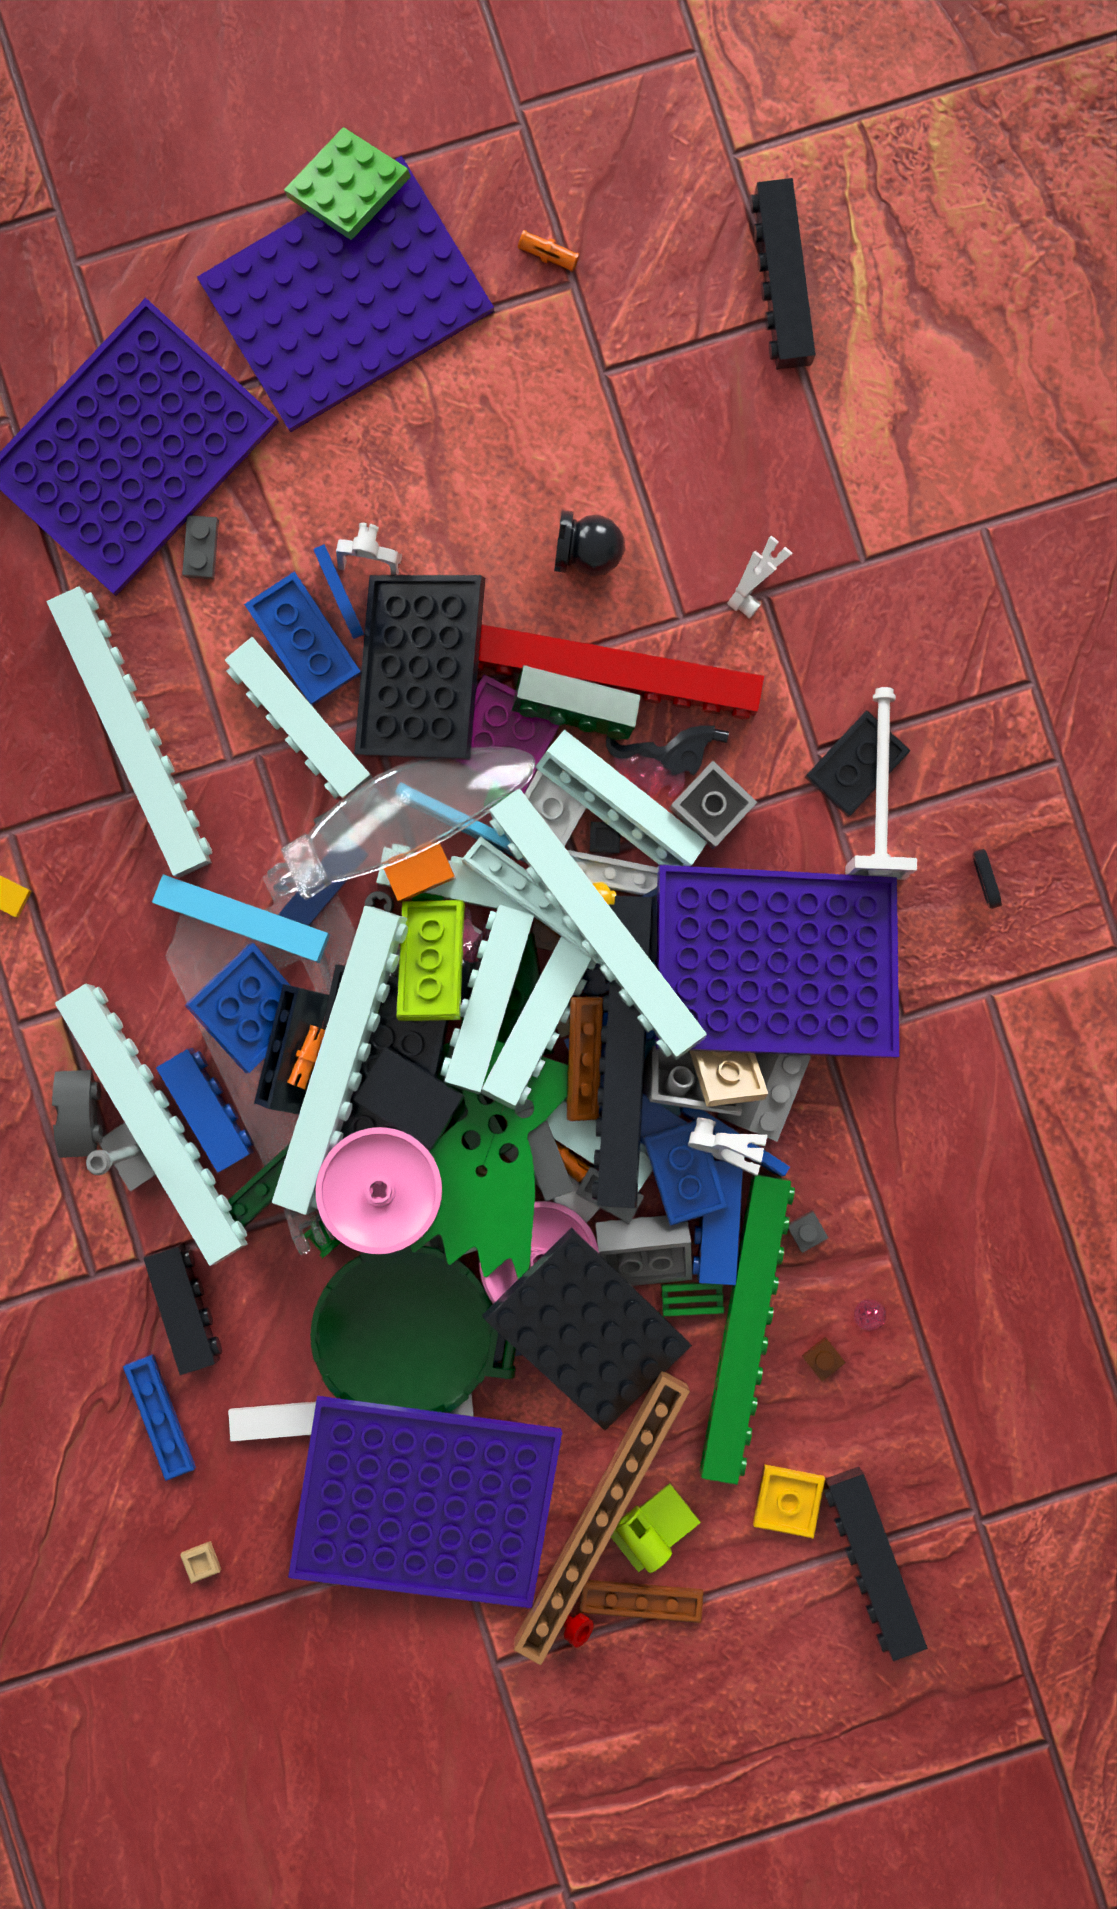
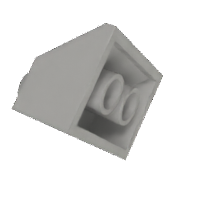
M652 1046L645 1059L643 1092L650 1102L738 1116L742 1114V1103L706 1106L690 1052L675 1060L672 1055L666 1057L660 1049Z
M755 1053L768 1091L766 1099L742 1102V1114L740 1116L719 1113L717 1117L759 1135H767V1138L778 1142L811 1058L809 1055Z
M667 1215L638 1217L632 1219L630 1224L622 1220H608L596 1223L599 1254L632 1286L692 1280L691 1239L688 1221L670 1226Z

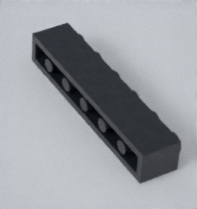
M793 178L757 182L754 194L750 195L751 213H756L757 224H754L755 243L760 242L761 253L757 255L758 270L759 272H764L765 282L761 283L762 300L768 302L769 312H765L766 330H771L772 341H769L770 360H775L776 370L811 366L816 353Z
M858 1466L826 1478L825 1481L828 1489L823 1490L829 1507L835 1506L839 1516L834 1519L840 1537L846 1535L849 1546L844 1549L850 1565L856 1564L860 1575L856 1576L855 1580L861 1595L867 1593L870 1604L865 1607L871 1623H878L881 1633L876 1634L882 1652L888 1651L892 1660L896 1661L928 1649L864 1473Z

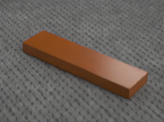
M571 997L567 1120L569 1121L597 1120L599 1118L597 1100L598 1088L600 1087L599 1064L603 1019V998Z
M587 1580L581 1591L579 1610L580 1613L701 1623L704 1592L703 1589Z

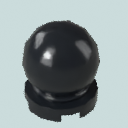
M561 510L554 572L566 573L567 565H573L580 573L598 576L606 575L616 568L625 552V538L614 521L601 515L586 516L577 521L573 519L572 511Z

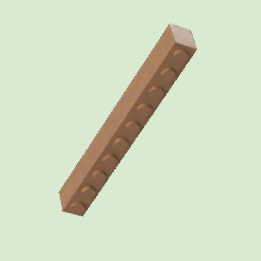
M661 1371L652 1384L534 1601L532 1608L516 1634L514 1651L542 1665L690 1392L686 1383Z

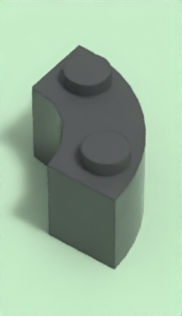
M92 1070L55 1072L52 1106H55L58 1115L56 1125H53V1131L59 1158L88 1156L91 1152L97 1150L98 1143H102L103 1130L102 1126L98 1125L97 1100L101 1098V1086L99 1082H95Z

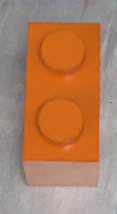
M429 841L417 846V853L408 857L405 856V853H401L388 859L389 865L383 867L399 903L456 879L440 843L434 845L433 841Z

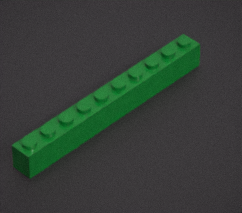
M759 1173L758 1176L751 1175L738 1249L736 1285H732L699 1468L701 1478L738 1485L739 1476L745 1475L747 1458L743 1457L745 1445L750 1446L752 1438V1428L748 1427L750 1415L755 1416L758 1401L757 1397L753 1396L755 1385L760 1386L763 1375V1367H759L761 1355H766L768 1347V1337H764L766 1325H771L774 1309L770 1307L771 1295L777 1294L779 1277H775L776 1266L782 1264L784 1247H781L780 1243L782 1235H787L789 1228V1217L785 1216L787 1204L792 1205L795 1194V1187H791V1181L786 1178Z

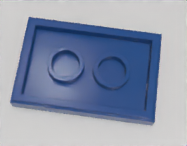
M696 1120L642 1137L670 1226L729 1208L712 1153L688 1146L690 1134L695 1131Z

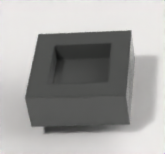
M812 1210L789 1223L788 1230L802 1253L828 1239L827 1234Z

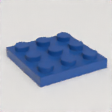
M250 943L184 1006L245 1073H250L266 1056L283 984H290L254 943Z

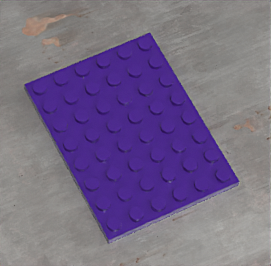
M402 156L395 159V161L408 168L411 177L352 240L307 211L197 276L199 283L290 433L494 312V306Z
M145 297L0 451V490L109 591L117 596L187 521V517L195 513L279 421L277 417Z
M674 865L658 866L657 969L707 1034L703 1041L689 1051L895 1059L899 1057L897 877Z
M317 1396L288 1578L532 1608L562 1429Z

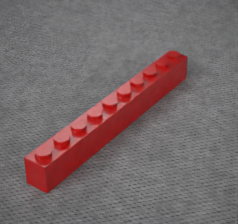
M483 624L481 627L478 671H483V667L495 669V673L499 675L512 676L513 672L521 673L523 665L641 695L643 700L647 702L661 703L662 699L673 701L672 705L679 708L689 709L691 705L701 706L704 712L720 714V710L732 712V717L739 719H749L750 716H755L759 709L764 676Z

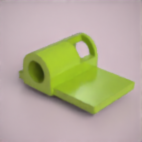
M669 1483L642 1506H636L620 1519L611 1538L638 1572L645 1568L649 1573H652L669 1560L672 1555L670 1547L699 1525L700 1520Z

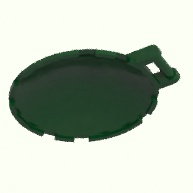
M411 1246L394 1253L379 1255L363 1253L340 1268L329 1280L319 1296L314 1309L310 1333L312 1355L323 1382L336 1398L436 1412L447 1411L449 1413L469 1398V1395L479 1383H482L485 1376L513 1379L516 1372V1367L514 1366L516 1348L506 1339L502 1363L493 1362L498 1332L482 1316L492 1306V1303L480 1280L459 1260L448 1265L445 1252L432 1247L422 1246L413 1253Z

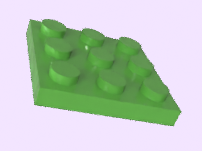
M343 127L292 180L284 191L287 198L352 240L411 176L408 168Z

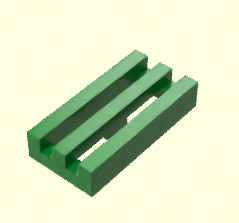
M699 1282L661 1284L663 1316L724 1313L723 1284ZM716 1289V1294L668 1297V1292ZM715 1301L717 1303V1306L669 1308V1304Z

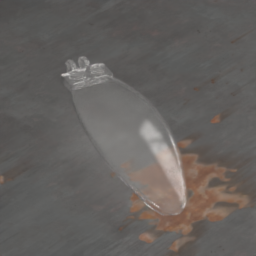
M511 747L471 748L470 760L417 758L375 776L340 800L323 816L308 835L306 833L281 849L286 862L276 864L267 872L270 882H278L273 887L275 895L282 897L297 889L300 896L307 900L333 882L355 878L380 870L439 844L490 813L492 807L520 788L521 790L533 775L534 757L528 752Z

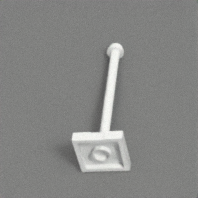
M888 687L876 688L873 695V701L878 702L875 854L871 856L855 855L846 864L845 875L897 877L898 880H905L910 874L917 871V858L890 857L887 854L890 702L896 700V695L893 694L894 689Z

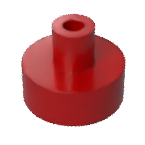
M579 1613L573 1618L568 1615L563 1624V1627L566 1628L564 1639L575 1648L582 1646L589 1639L593 1631V1621L583 1613Z

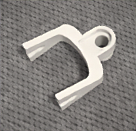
M359 523L358 536L354 537L353 541L338 540L336 549L338 568L340 570H345V555L384 562L390 566L391 575L399 574L398 564H401L403 554L392 549L380 547L378 542H376L379 527L370 524L368 528L367 523Z
M772 536L769 537L762 555L756 551L753 552L742 579L735 590L736 592L727 602L735 611L739 609L749 619L762 604L750 594L765 578L777 569L776 567L792 554L789 549L784 547L777 554L776 558L772 557L771 552L775 550L776 545L779 543Z
M697 1118L695 1131L690 1134L688 1146L712 1153L715 1158L724 1160L758 1176L760 1165L746 1162L744 1158L747 1157L761 1164L764 1148H748L747 1145L753 1143L765 1146L767 1135L717 1133L715 1136L713 1135V1130L716 1122L707 1118Z

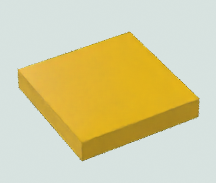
M764 1464L753 1526L814 1539L825 1477Z

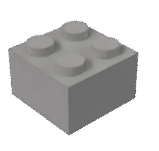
M712 761L672 803L669 809L692 831L703 838L713 850L755 806L757 801Z

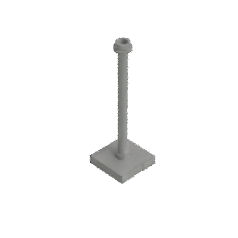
M126 1123L105 1135L102 1143H99L103 1150L91 1152L86 1159L87 1169L94 1175H103L110 1170L112 1165H115L119 1171L118 1174L130 1191H133L156 1175Z

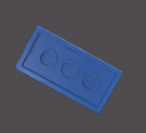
M295 571L244 604L311 706L361 674V671Z

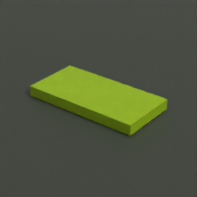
M463 900L402 901V917L407 918L408 933L404 942L400 943L396 1016L398 1021L460 1020L465 908Z

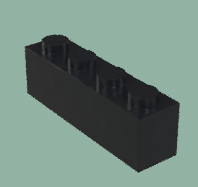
M283 984L254 1104L270 1110L300 1114L308 1083L305 1090L297 1087L301 1074L295 1086L287 1083V1080L298 1057L295 1056L297 1050L301 1051L310 1025L319 1028L314 1040L317 1039L320 1029H322L329 998L328 994Z
M183 1243L147 1255L143 1259L179 1375L216 1364L220 1360L219 1355L222 1354V1347L217 1336L213 1337L210 1325H213V1318L208 1307L204 1308L201 1296L204 1295V1289L199 1278L195 1279L192 1267L195 1266L192 1251L190 1249L186 1250Z

